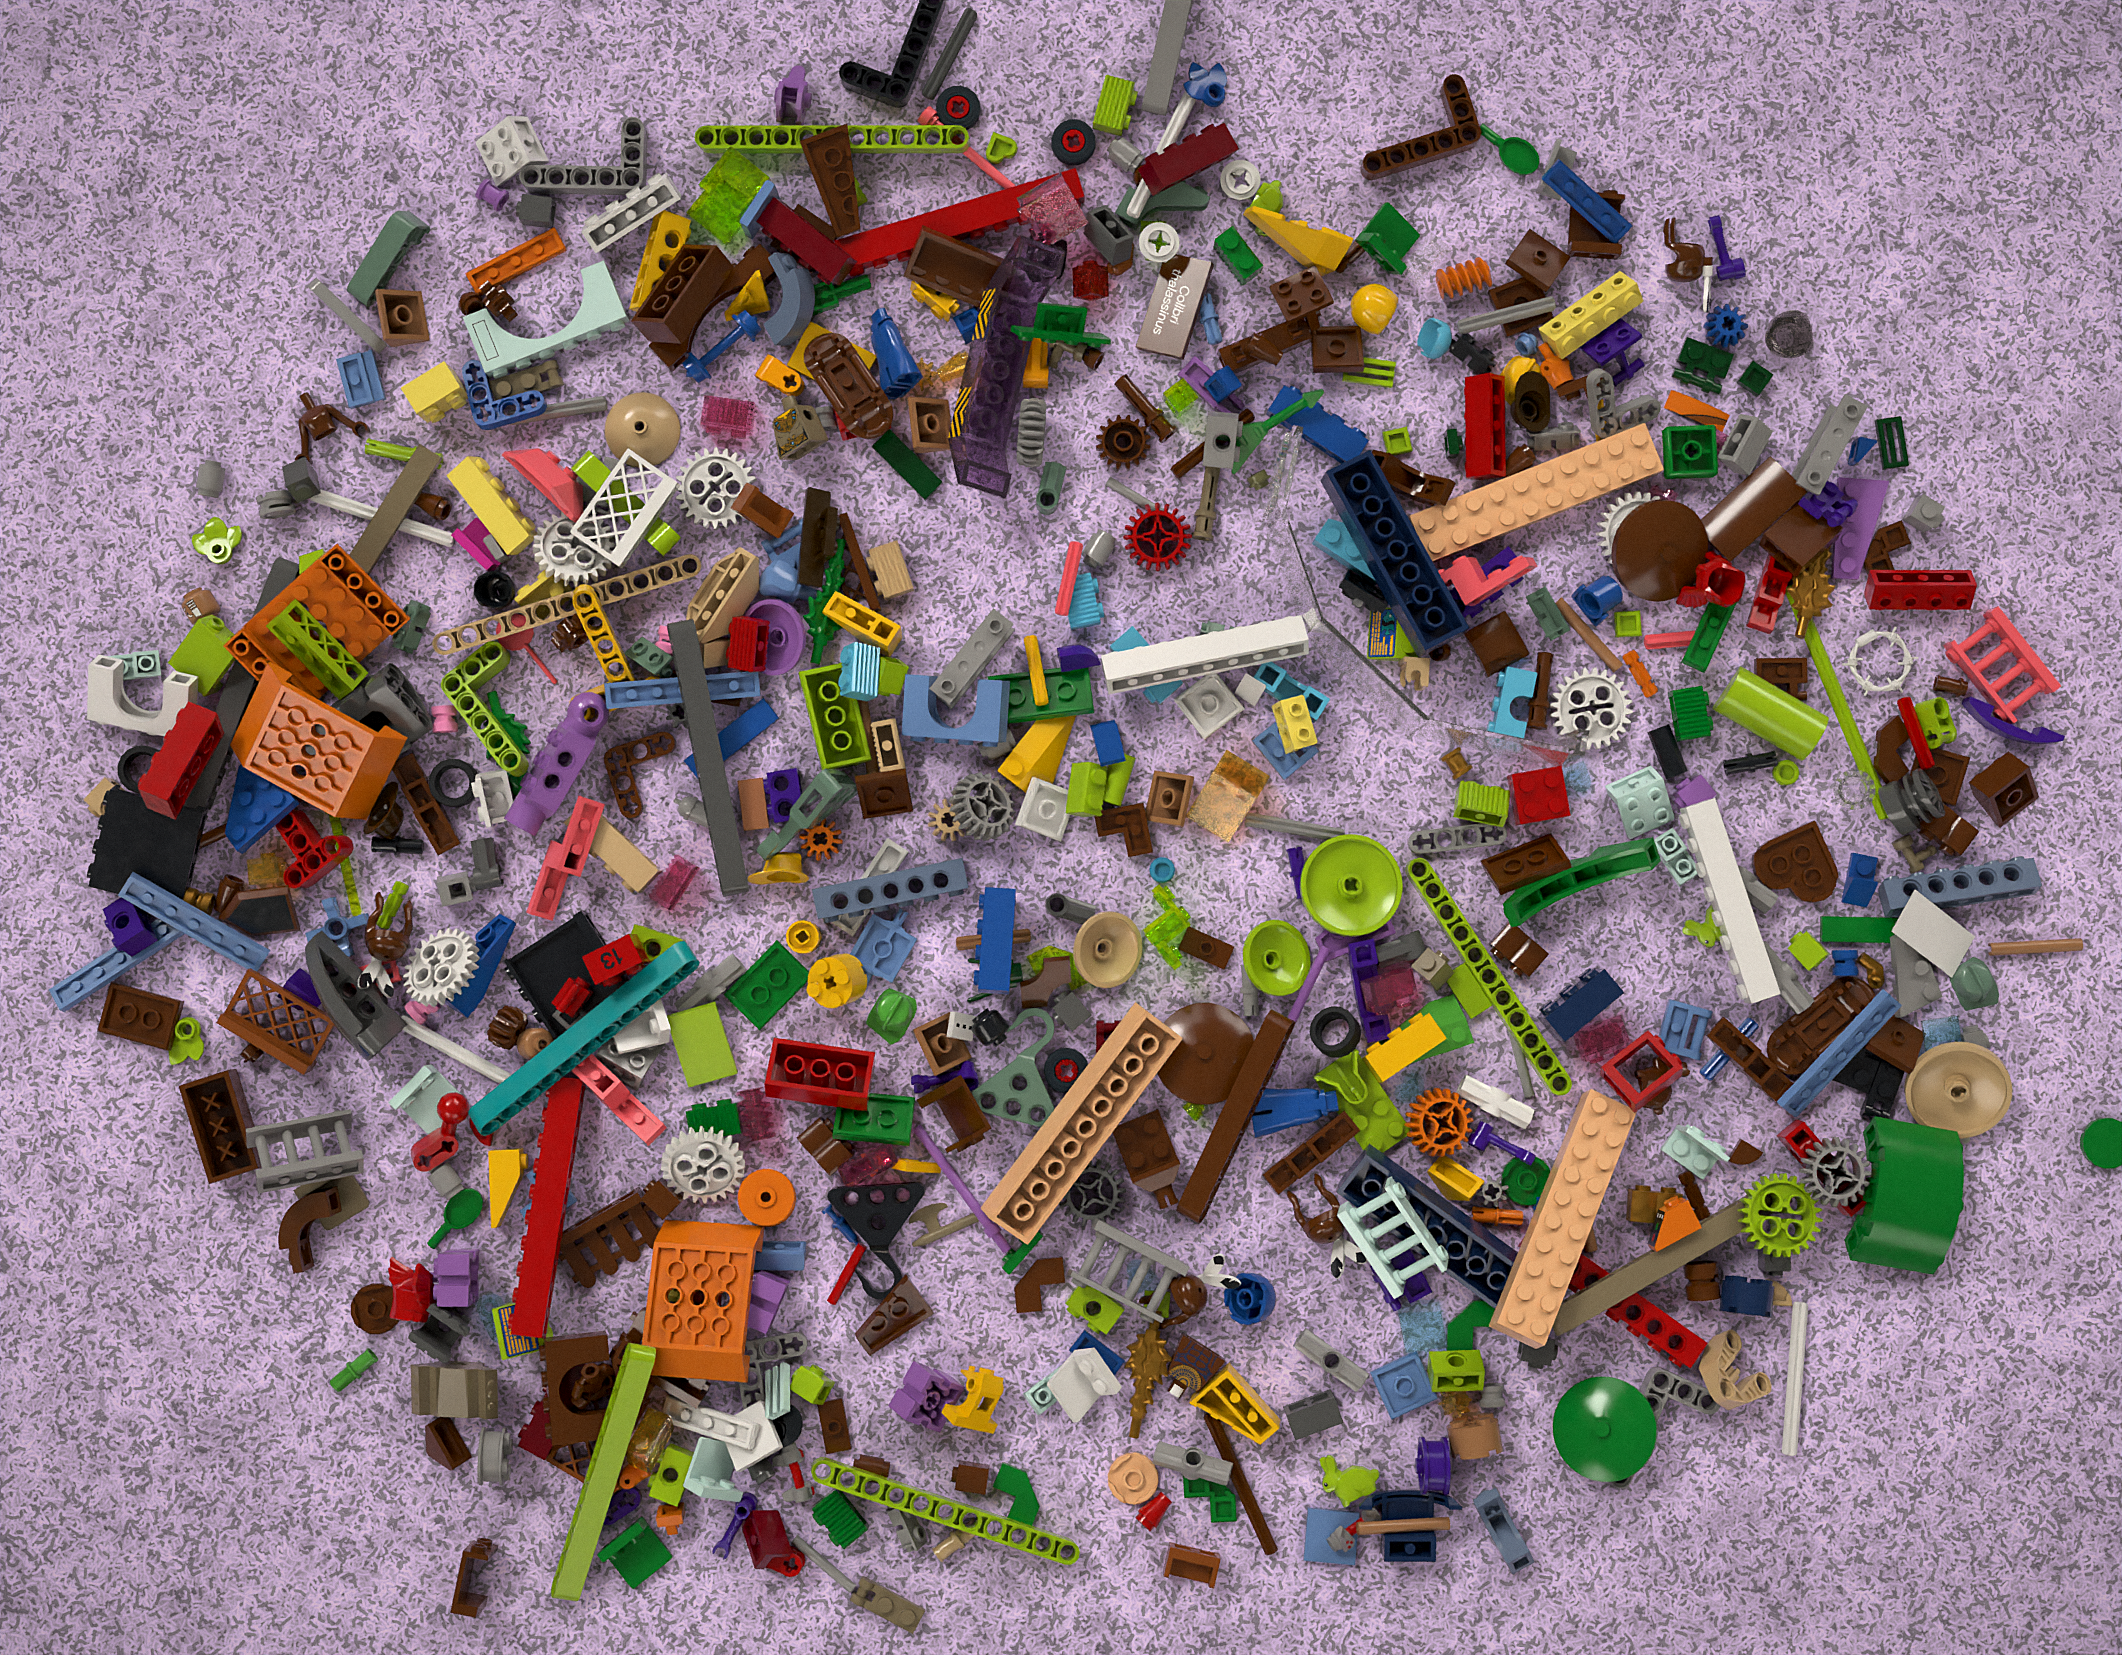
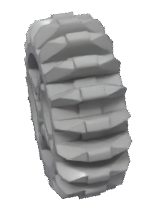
M1030 398L1023 399L1021 402L1017 440V463L1019 465L1039 467L1042 464L1047 408L1045 400Z
M981 772L974 775L969 774L964 779L958 781L956 787L951 791L953 796L949 802L953 806L949 811L956 815L952 821H958L960 823L958 829L965 828L966 836L973 834L974 840L981 838L983 841L996 839L1001 834L1007 832L1009 826L1014 821L1012 817L1016 811L1011 807L1014 806L1015 802L1009 799L1012 793L1005 791L1006 784H999V777L992 779L990 773L983 775ZM971 790H976L977 795L974 797L970 796ZM991 816L995 817L993 823H988V819Z
M1833 1137L1832 1141L1828 1138H1823L1822 1145L1819 1142L1813 1143L1816 1151L1806 1150L1810 1157L1809 1159L1801 1158V1162L1807 1165L1806 1168H1799V1172L1806 1174L1800 1181L1801 1183H1809L1804 1190L1807 1193L1813 1192L1811 1197L1813 1200L1817 1201L1820 1199L1821 1204L1825 1206L1829 1201L1832 1207H1837L1839 1202L1842 1206H1847L1848 1199L1852 1202L1857 1201L1855 1193L1865 1194L1864 1190L1860 1187L1861 1185H1870L1868 1181L1864 1180V1176H1871L1870 1171L1864 1170V1167L1869 1166L1870 1162L1867 1160L1861 1161L1866 1153L1864 1151L1857 1152L1859 1147L1857 1144L1853 1143L1850 1145V1140L1845 1138L1841 1142L1839 1137ZM1837 1151L1836 1156H1833L1828 1163L1820 1162L1826 1154ZM1846 1155L1852 1162L1853 1174L1846 1168ZM1825 1168L1839 1170V1173H1842L1845 1176L1831 1174V1171H1828ZM1817 1170L1821 1171L1824 1175V1189L1818 1182ZM1842 1181H1850V1184L1845 1189L1833 1193L1834 1189L1838 1188Z

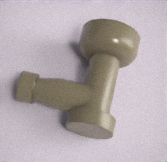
M1056 340V343H1050L1049 347L1054 350L1047 366L1057 369L1058 362L1064 351L1073 354V359L1081 363L1083 355H1085L1088 348L1087 343L1079 342V345H1069L1064 343L1063 340Z
M1910 834L1891 843L1895 850L1902 851L1910 866L1908 868L1910 874L1923 869L1925 866L1922 862L1937 853L1935 847L1930 845L1915 854L1911 848L1913 838Z

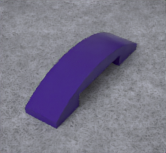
M1971 696L1962 700L1964 708L1978 723L1993 733L2009 740L2026 744H2050L2061 742L2065 738V736L2042 726L2033 728L2032 733L1991 716L1994 706Z
M1374 938L1348 943L1353 991L1366 1042L1371 1043L1389 1039L1387 1035L1391 1033L1388 1013L1384 1009L1376 966L1378 959Z

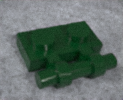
M1686 337L1676 361L1686 365L1683 371L1674 368L1671 377L1680 380V383L1684 385L1689 383L1697 386L1705 393L1713 392L1719 395L1723 385L1715 383L1714 378H1726L1734 354ZM1693 370H1700L1707 373L1705 378L1693 374Z

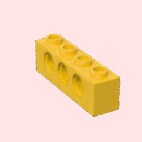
M666 210L653 216L629 306L630 310L636 312L639 310L652 291L653 284H656L664 272L659 267L660 259L664 261L667 269L683 244L689 240L691 220ZM667 235L672 240L671 248L665 242Z

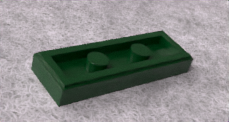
M890 429L872 445V448L925 501L943 484Z

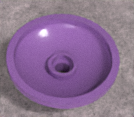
M778 599L759 601L745 614L748 617L770 621L769 639L767 640L768 649L766 650L767 659L765 660L766 669L759 672L771 676L782 675L791 671L803 656L806 645L804 624L797 611L788 603Z

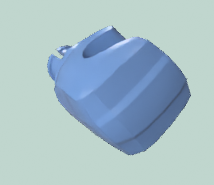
M773 560L759 577V593L761 595L776 596V599L786 603L790 602L793 604L798 598L808 602L809 596L816 599L817 589L798 584V571L782 560Z

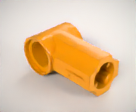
M1033 338V341H1026L1023 388L1048 389V344L1041 341V338Z

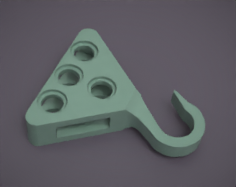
M822 770L790 809L789 821L781 832L777 835L772 831L758 846L756 852L764 861L771 859L783 850L800 830L812 829L858 794L856 784L844 771ZM823 797L810 814L806 809Z
M1029 1008L1017 1016L1016 1021L1009 1027L1007 1032L1022 1024L1027 1017L1038 1016L1045 1021L1047 1026L1044 1037L1019 1053L1014 1061L971 1093L984 1113L1042 1127L1055 1108L1035 1064V1056L1051 1041L1054 1034V1022L1046 1011L1039 1008ZM1016 1076L1026 1078L1027 1086L1023 1090H1017L1013 1087L1012 1080ZM985 1094H991L995 1097L996 1104L992 1108H986L982 1105L981 1098ZM1012 1100L1017 1101L1021 1106L1020 1112L1015 1115L1009 1114L1006 1110V1104ZM1035 1107H1041L1045 1111V1118L1041 1121L1033 1120L1030 1115L1031 1110Z

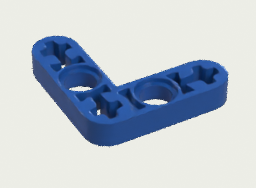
M469 360L463 365L462 376L472 416L480 429H495L539 416L546 411L547 402L543 395L536 390L494 401L489 378L484 372L481 362ZM473 368L478 370L476 374L479 382L476 383L471 375ZM485 390L486 396L482 400H475V392ZM536 399L538 401L536 403L537 407L532 408V400ZM522 402L524 404L525 411L522 410L519 403ZM508 405H515L516 412L513 415H504V409ZM484 407L489 415L486 422L482 420L484 415L481 408Z

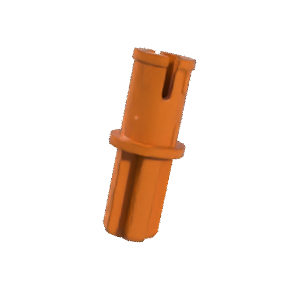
M1472 1206L1473 1217L1471 1218L1476 1222L1491 1223L1496 1227L1498 1224L1521 1226L1523 1223L1522 1211L1499 1209V1206L1495 1208Z

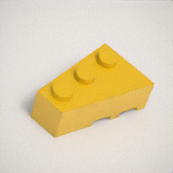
M1421 1012L1408 1020L1411 1024L1404 1030L1400 1027L1396 1028L1387 1035L1388 1041L1382 1045L1377 1041L1366 1049L1368 1054L1362 1059L1378 1083L1384 1082L1447 1039L1430 1013L1425 1016Z
M1230 1363L1226 1364L1211 1377L1199 1392H1194L1191 1395L1189 1404L1203 1409L1211 1414L1210 1416L1227 1423L1232 1426V1429L1260 1445L1280 1428L1281 1419Z

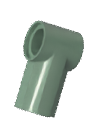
M1045 462L1039 490L1036 495V507L1041 514H1053L1058 508V501L1067 469L1066 466L1060 463ZM1045 496H1049L1054 500V503L1050 506H1044L1040 500Z

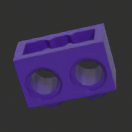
M797 768L766 773L767 779H763L765 794H770L771 804H767L769 819H774L775 824L787 823L790 815H781L780 806L785 802H790L793 806L803 794L799 769ZM781 777H786L789 781L788 788L784 791H778L776 788V781Z

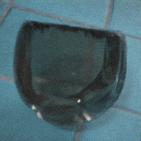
M1799 310L1780 313L1767 326L1765 343L1767 348L1776 356L1782 358L1800 357L1808 354L1814 346L1810 320L1806 314Z

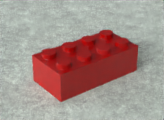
M189 701L185 708L179 710L176 716V724L172 730H168L165 734L161 750L155 752L151 759L150 769L147 774L144 773L138 782V790L148 809L176 820L224 735V730L216 712Z
M774 1038L764 1083L765 1097L867 1111L875 1069V1052Z

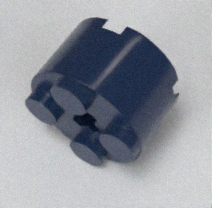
M1725 1275V1280H1722L1719 1311L1772 1318L1775 1287L1772 1286L1773 1281L1750 1279V1283H1748L1747 1277Z

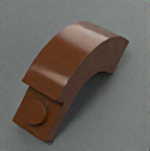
M1378 450L1372 451L1393 491L1429 506H1434V504L1446 506L1456 485L1454 481L1416 470L1400 461L1391 453Z
M337 1186L323 1188L302 1197L285 1213L279 1228L278 1245L279 1250L289 1249L288 1259L292 1266L293 1274L302 1273L315 1266L309 1239L310 1229L316 1219L331 1217L342 1211Z

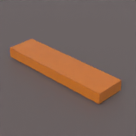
M553 227L465 274L475 293L481 296L483 292L479 287L487 280L497 288L499 285L566 252L567 249L556 228Z

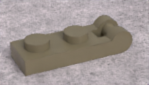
M550 360L542 365L489 381L495 401L527 391L536 390L543 393L562 387L564 382L557 372V369H559L557 360ZM548 373L549 380L543 382L541 375Z
M862 1576L858 1583L860 1586L857 1592H853L850 1601L913 1634L925 1609L873 1580ZM868 1591L876 1593L872 1601L866 1598Z

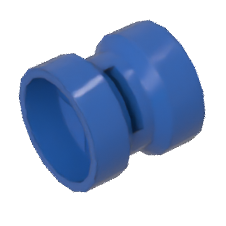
M1832 950V958L1835 960L1832 976L1859 975V970L1856 966L1858 950Z

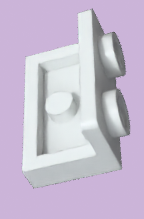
M499 769L476 774V782L471 784L474 797L480 798L481 807H477L480 822L485 821L486 828L492 827V824L507 821L504 817L514 802L507 772Z

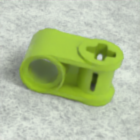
M1936 697L1915 705L1914 708L1929 748L1935 749L1940 747L1942 743L1949 744L1955 741L1957 730L1949 711V705L1944 698ZM1949 731V734H1946V735H1943V734H1942V733H1944V732Z

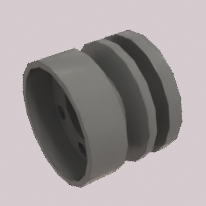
M1921 768L1912 771V776L1909 774L1903 776L1905 788L1899 782L1892 781L1878 790L1887 816L1902 835L1920 828L1919 816L1926 823L1933 822V816L1936 819L1945 816L1940 793Z

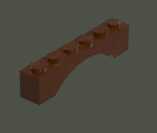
M761 244L756 247H750L738 264H732L734 267L729 273L728 279L720 286L715 294V298L705 308L702 317L695 323L689 332L688 338L682 344L651 342L648 345L651 351L671 372L687 359L688 352H691L698 327L705 316L725 298L740 292L757 270H760L765 287L777 277L768 259L771 255Z

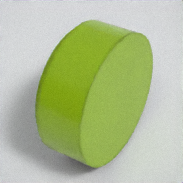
M1779 761L1778 766L1773 767V779L1780 785H1791L1799 777V768L1793 761Z

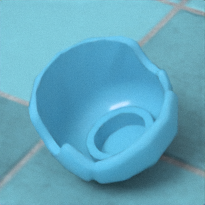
M1429 318L1423 324L1417 340V345L1424 350V352L1421 351L1422 355L1430 359H1437L1448 351L1452 341L1449 325L1436 318Z

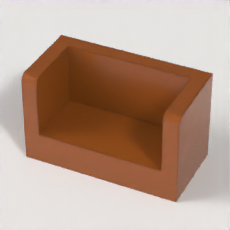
M747 482L731 506V509L767 534L778 539L794 515V512L782 507L760 492L759 488Z
M1169 1542L1163 1568V1577L1169 1578L1170 1574L1208 1583V1587L1214 1589L1221 1560L1220 1554Z

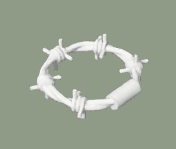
M1894 627L1892 632H1879L1872 629L1855 639L1856 644L1851 650L1847 663H1842V666H1850L1856 681L1862 686V689L1866 690L1864 696L1867 695L1869 690L1896 691L1899 688L1900 692L1903 693L1901 684L1910 672L1913 659H1918V657H1911L1904 641L1900 638L1899 634L1895 633L1897 627ZM1878 636L1887 637L1892 642L1891 648L1896 642L1904 651L1903 662H1898V665H1904L1903 675L1892 682L1889 677L1886 678L1889 685L1883 687L1873 685L1869 681L1870 675L1864 680L1857 673L1856 669L1857 662L1863 660V658H1856L1858 647L1862 648L1878 638Z

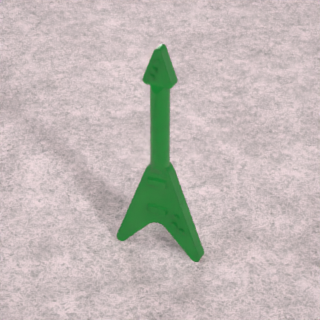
M1319 389L1303 393V398L1264 422L1244 424L1242 436H1236L1235 445L1240 447L1239 462H1233L1232 474L1237 473L1270 429L1306 407L1313 408L1324 394V390ZM1224 434L1216 438L1230 442V438Z

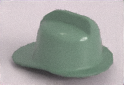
M1976 957L1970 958L1958 966L1952 978L1949 977L1956 996L1965 1011L1998 1003V987L1989 968L1982 960Z

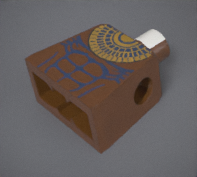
M1182 1332L1171 1357L1172 1361L1169 1362L1167 1367V1373L1174 1377L1167 1391L1179 1399L1187 1387L1199 1392L1224 1364V1358Z

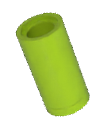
M1124 754L1126 761L1107 765V780H1105V795H1103V802L1121 807L1136 761L1135 757Z

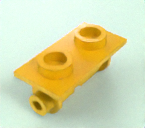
M913 280L911 281L910 290L914 299L919 303L925 302L931 307L932 314L938 319L944 318L949 322L951 312L956 313L960 308L958 300L945 293H941L938 296L935 294L938 290L920 283L917 284Z

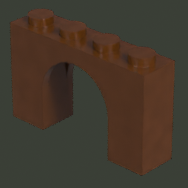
M604 1330L546 1337V1339H543V1345L539 1346V1359L545 1362V1371H541V1385L547 1388V1397L542 1398L543 1411L549 1415V1423H544L545 1437L550 1439L552 1446L595 1441L598 1438L607 1408L585 1411L571 1409L561 1401L559 1386L565 1373L572 1367L584 1363L610 1360L608 1334Z

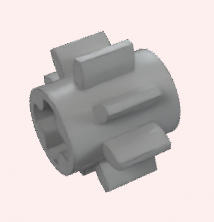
M1488 1175V1182L1484 1183L1482 1191L1477 1193V1196H1484L1486 1199L1484 1205H1487L1489 1201H1493L1494 1205L1498 1207L1499 1198L1503 1200L1508 1198L1503 1194V1190L1508 1189L1509 1186H1502L1500 1183L1501 1176L1497 1180H1492V1177ZM1489 1184H1493L1494 1188H1499L1500 1191L1496 1193V1197L1486 1193V1190L1490 1188Z

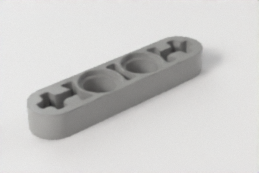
M315 278L307 286L378 354L387 346L377 334L320 280Z
M1482 823L1422 830L1412 833L1408 838L1407 845L1415 854L1493 846L1505 841L1507 831L1504 826H1495L1497 831H1501L1497 841H1494L1493 837H1484L1485 843H1481L1482 834L1479 827L1484 828V833L1492 831L1494 825ZM1467 829H1471L1476 833V840L1472 844H1468L1463 840V833ZM1442 832H1446L1451 836V843L1447 847L1440 846L1437 841L1438 835ZM1429 833H1433L1432 841L1435 849L1430 848L1431 844L1422 845V850H1418L1416 845L1413 846V841L1417 839V835H1420L1421 839L1424 840L1430 839Z

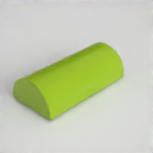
M842 663L798 672L821 770H840L872 760L857 699L840 695L841 687H839L838 681L842 673Z
M1741 666L1712 707L1716 712L1800 761L1804 760L1815 748L1829 721V717Z

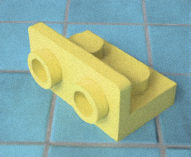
M545 569L537 576L538 580L531 586L529 584L523 586L517 592L518 596L514 600L522 607L572 591L573 589L569 584L564 586V579H560L555 583L554 575L547 578ZM564 597L561 600V606L564 605L571 598ZM539 605L537 607L536 613L539 618L546 619L550 616L551 612L548 606Z
M1303 695L1281 700L1271 706L1285 754L1317 744L1318 741Z

